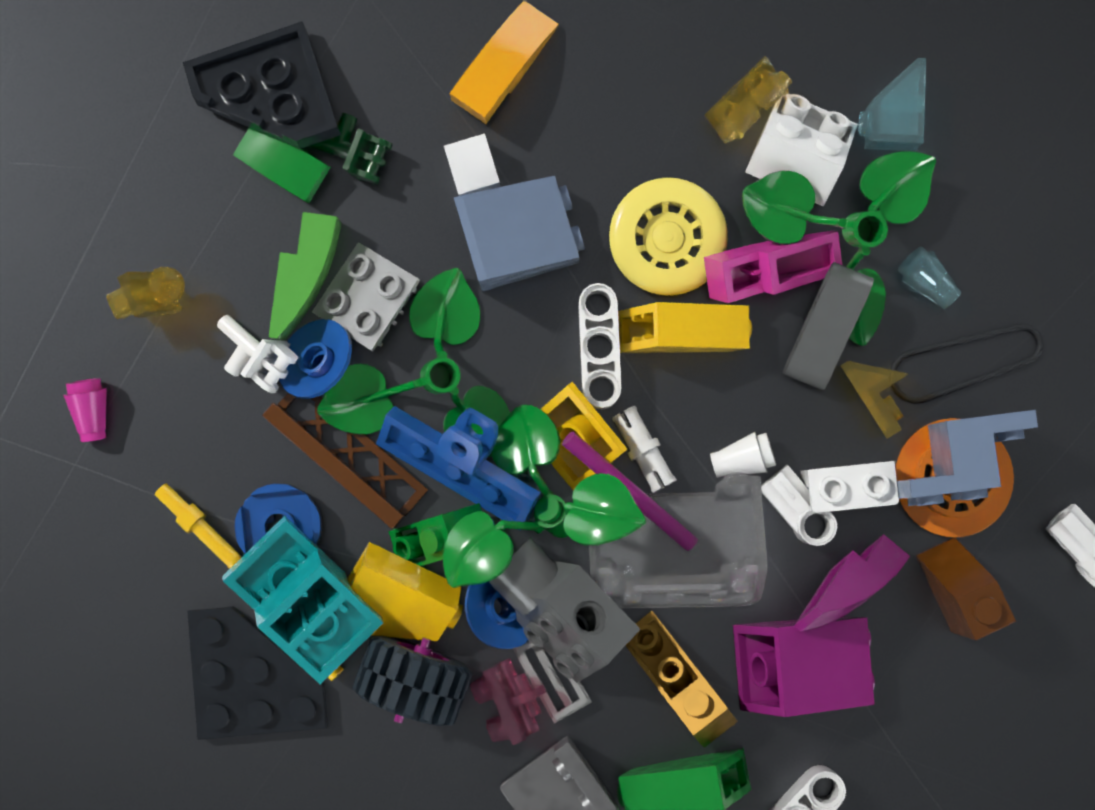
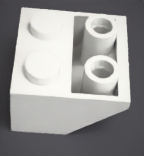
M780 91L745 172L759 179L777 171L797 172L807 178L815 192V203L824 206L845 165L858 124L850 121L839 112H829L817 107L800 95H790Z

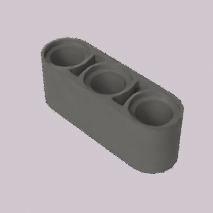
M836 262L831 264L789 355L783 371L784 375L822 391L825 389L869 296L874 278Z

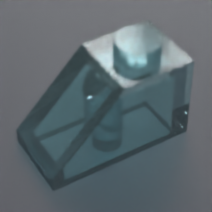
M917 58L873 98L866 107V111L860 112L858 134L860 137H865V149L916 151L924 143L926 58Z

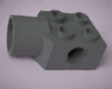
M531 537L513 552L512 561L508 568L500 576L489 582L516 610L517 622L523 627V632L527 639L535 646L542 647L554 659L553 663L556 669L563 676L573 679L576 683L608 665L640 630L580 565L553 561Z

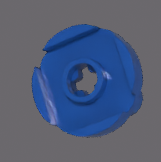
M270 484L256 489L245 500L236 515L235 536L239 547L244 553H247L268 532V523L275 521L276 514H282V518L286 516L316 545H318L322 536L323 523L318 506L307 492L288 484Z

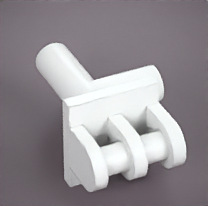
M230 315L223 316L218 321L217 327L238 345L224 369L233 376L241 374L244 378H251L267 392L276 393L279 388L278 380L286 378L288 375L286 368L289 364H295L298 356L288 348L290 344L284 340L262 339L259 342Z

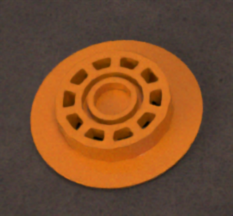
M956 418L942 419V420H938V421L932 422V423H930V424H935V423L944 422V421L958 420V419H956ZM930 424L915 432L903 446L896 463L897 481L924 478L926 465L931 467L930 477L935 476L928 425ZM995 442L1001 487L988 488V497L979 498L975 504H973L972 499L951 501L950 493L943 494L944 501L947 502L944 508L938 504L908 506L907 498L899 499L900 503L909 517L925 530L945 537H966L979 533L991 526L1005 511L1014 485L1012 462L1002 442ZM957 503H963L962 511H955Z

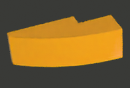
M523 1L496 31L450 92L451 101L484 124H487L507 94H511L559 24L526 1Z

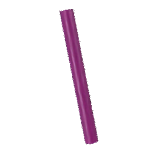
M571 432L565 437L562 445L594 473L609 474L618 478L628 488L641 512L683 549L689 551L696 545L698 538L575 432Z

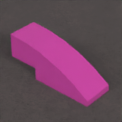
M838 231L805 234L801 240L790 244L766 241L704 257L709 298L731 303L762 292L772 295L824 279L833 262L842 265Z

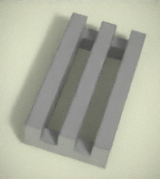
M528 641L519 647L512 648L554 724L592 703L581 681L576 683L573 679H569L580 698L572 702L542 647H537ZM531 647L565 706L559 711L525 652Z

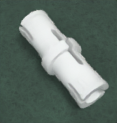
M636 405L624 410L623 414L615 415L612 421L615 422L630 449V452L627 454L631 461L636 460L651 487L652 493L665 488L657 472L665 486L675 482L677 479L671 473L658 449L661 444L657 438L652 439L637 411Z

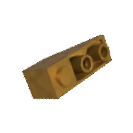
M651 611L635 623L640 630L625 646L692 735L705 748L738 721L658 617Z

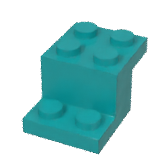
M286 516L280 519L222 576L223 582L254 609L257 627L319 684L329 677L384 623L382 617L351 589L346 573Z

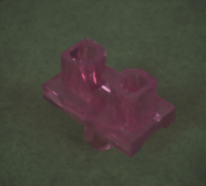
M510 658L500 661L483 671V675L470 684L475 701L482 704L494 699L499 714L486 720V727L493 742L510 740L512 745L526 740L527 736L539 730L534 716L542 712L536 698L547 692L545 686L541 683L531 687L525 672L517 675Z

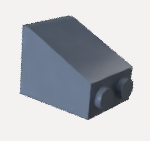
M555 176L454 197L482 292L579 263L578 252L585 250L578 225L570 227L566 211L573 209L566 185L558 187Z

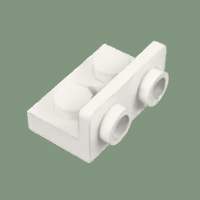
M894 461L801 471L802 482L809 488L811 511L814 513L896 505L899 502Z

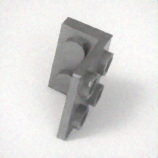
M568 735L500 785L501 792L514 810H619L617 802Z

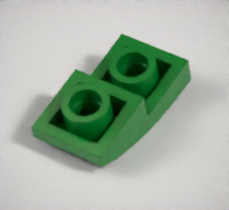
M250 127L233 154L260 174L307 203H310L331 168L305 149H299Z

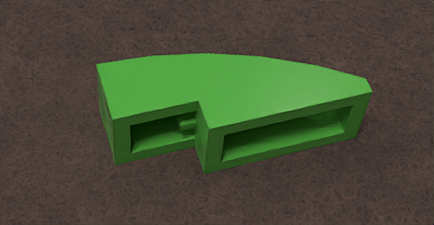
M303 212L297 254L280 252L269 329V338L272 340L285 341L300 324L316 300L328 276L337 249L342 225L337 216Z

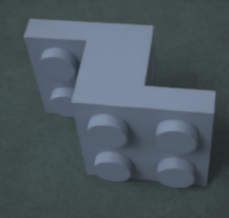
M1036 410L958 419L928 425L935 476L897 481L899 499L907 498L908 506H924L944 503L943 494L949 493L951 501L988 497V488L1001 487L995 442L1025 438V429L1038 428Z

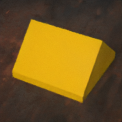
M573 382L568 384L540 409L554 422L560 436V450L557 458L551 464L573 491L579 482L596 473L562 445L563 440L569 433L575 432L610 463L627 450L626 446Z

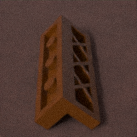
M287 393L278 404L272 403L262 416L391 529H395L429 491L365 434L347 432L348 448L330 449L323 443L322 425H327L328 423L322 420L317 412V407L323 398L321 395L310 398L315 402L316 420L298 421L286 411L297 398L290 393ZM316 425L317 437L305 426ZM353 436L365 447L354 448ZM371 451L379 458L380 476L362 477L355 471L354 452ZM348 453L349 465L337 454ZM385 464L398 475L385 476ZM403 479L416 490L401 509L387 499L386 480ZM368 481H380L381 493Z

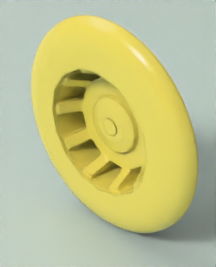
M658 178L640 184L622 199L611 220L609 242L616 265L634 285L658 295H680L693 291L707 282L704 257L726 251L728 230L721 208L715 199L703 188L679 178ZM668 206L680 208L679 213L669 212ZM660 207L661 213L653 216L650 210ZM689 213L695 221L689 223L684 218V215ZM641 218H645L648 222L644 229L638 226ZM694 230H700L701 239H694ZM635 236L642 237L643 245H636ZM692 247L699 249L696 257L688 254ZM647 253L652 258L651 262H648L641 254ZM680 260L686 263V265L679 268L675 266V263ZM656 264H667L668 269L656 267Z

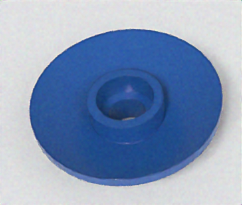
M329 319L315 320L302 326L287 341L290 344L288 348L298 356L295 364L288 365L286 368L288 375L285 379L280 378L279 381L288 393L301 399L314 398L330 390L342 378L351 359L352 342L347 330L336 321Z
M489 582L468 586L465 596V614L468 624L477 638L486 645L497 649H512L529 641L523 632V627L517 622L516 610ZM495 599H497L501 604V611L499 614H497L494 609Z

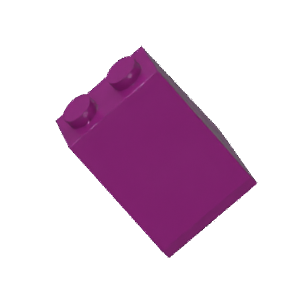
M844 616L824 626L805 631H799L794 626L797 620L733 625L741 711L790 717L875 705L873 693L875 679L871 669L870 657L871 634L868 629L867 617Z

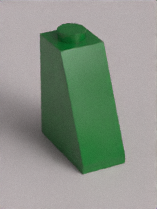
M744 748L635 767L618 777L617 797L619 804L624 810H725L751 791Z

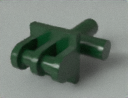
M342 113L337 124L341 135L310 145L309 147L346 159L343 169L351 176L360 181L362 179L378 184L380 178L376 175L380 167H385L386 160L383 157L386 150L392 149L393 144L385 139L367 134L361 129H357L354 140L350 143L349 141L358 119L347 113Z

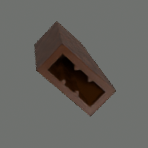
M955 537L915 555L952 633L976 641L1016 622L997 580Z

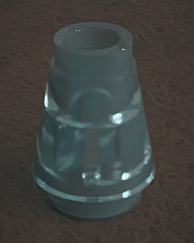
M919 247L898 268V272L903 276L902 282L938 304L942 309L949 307L961 294V290L956 286V283L934 251L927 252L923 247Z

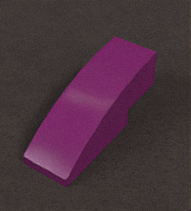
M884 534L865 549L860 556L852 550L830 569L794 626L799 631H805L824 626L844 617L882 589L898 574L910 556Z

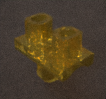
M172 267L156 268L153 272H126L117 277L121 288L106 295V299L116 319H125L132 314L138 318L173 315L182 310L180 303L177 301L184 293L185 283L180 272Z

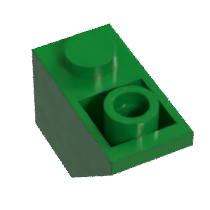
M480 503L388 531L394 554L419 566L443 560L445 543L451 529L466 515L482 511Z

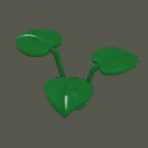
M905 151L886 154L873 160L865 168L860 179V190L872 203L869 205L867 212H855L846 219L810 214L809 212L814 207L816 200L814 189L807 178L793 171L773 172L746 186L742 192L744 210L757 232L764 238L778 244H790L801 240L805 234L806 221L842 228L845 241L851 246L858 247V251L846 266L854 270L865 255L870 254V247L878 246L885 240L888 232L887 222L894 224L908 223L916 219L923 212L930 196L936 158L924 153ZM868 268L857 271L874 278V282L849 337V340L859 346H865L873 337L880 324L886 301V291L882 278L876 271Z
M449 269L430 279L417 292L410 305L409 322L412 331L421 338H434V348L437 354V359L427 362L422 367L419 379L385 389V378L378 369L367 364L349 365L336 385L325 392L317 407L318 415L334 428L353 434H370L381 430L386 414L393 408V404L388 398L389 396L423 386L426 391L432 394L448 392L452 402L457 406L446 414L443 422L444 432L449 427L455 426L458 417L467 408H473L492 419L499 427L510 414L505 401L496 391L480 385L471 387L461 400L458 395L459 389L456 387L460 381L459 367L453 360L447 358V353L442 347V340L451 345L466 342L476 333L480 323V307L477 298L467 284L461 269ZM471 424L472 429L477 434H483V430L479 425Z
M520 405L514 408L498 427V437L491 454L497 467L511 475H519L529 469L531 477L543 493V498L537 502L534 509L536 521L502 520L495 525L493 519L483 511L466 515L454 525L447 537L443 553L444 572L448 584L453 588L483 584L500 576L508 568L513 555L512 539L503 532L505 529L533 530L537 534L545 529L554 537L565 538L569 536L579 544L594 546L621 539L646 524L647 520L628 488L618 478L609 474H594L579 482L573 491V503H566L561 497L554 495L540 476L537 466L551 464L557 458L560 450L559 432L554 422L542 410L532 405Z

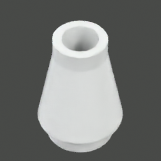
M753 432L720 451L710 453L717 478L728 475L767 473V468L776 466L767 433L756 435V432Z

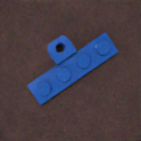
M396 406L386 414L376 445L473 503H480V507L498 518L509 521L528 522L541 493L486 460L496 443L499 431L498 425L495 421L475 409L467 408L458 417L455 426L449 427L443 434ZM471 424L479 425L483 430V434H477L472 429Z

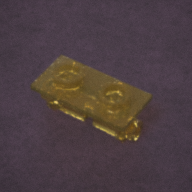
M764 56L705 114V117L723 143L732 142L735 138L741 139L744 133L761 117L758 111L762 107L768 110L778 99L789 92L788 86L792 81L783 71L777 73L769 59Z

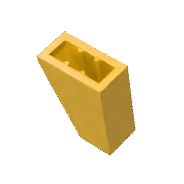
M656 302L618 311L620 353L731 352L750 349L749 339L752 335V323L749 318V306Z
M371 542L366 546L348 577L351 589L376 611L384 622L371 636L422 640L424 637L431 641H438L446 627L451 629L455 627L463 611V605L459 604L461 587L453 588L448 584L446 578Z

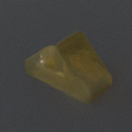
M848 360L842 363L840 366L885 437L888 439L902 429L897 421L904 417L890 395L882 399L879 392L901 380L908 373Z

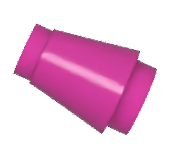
M93 378L66 383L67 394L63 396L80 436V441L89 442L106 438L107 388H102L101 379Z

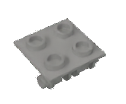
M358 242L312 313L321 319L336 321L347 330L352 339L373 352L377 345L382 347V340L390 330V325L396 326L397 322L394 319L398 314H404V311L401 310L402 307L406 306L413 293L417 294L416 286L420 279Z

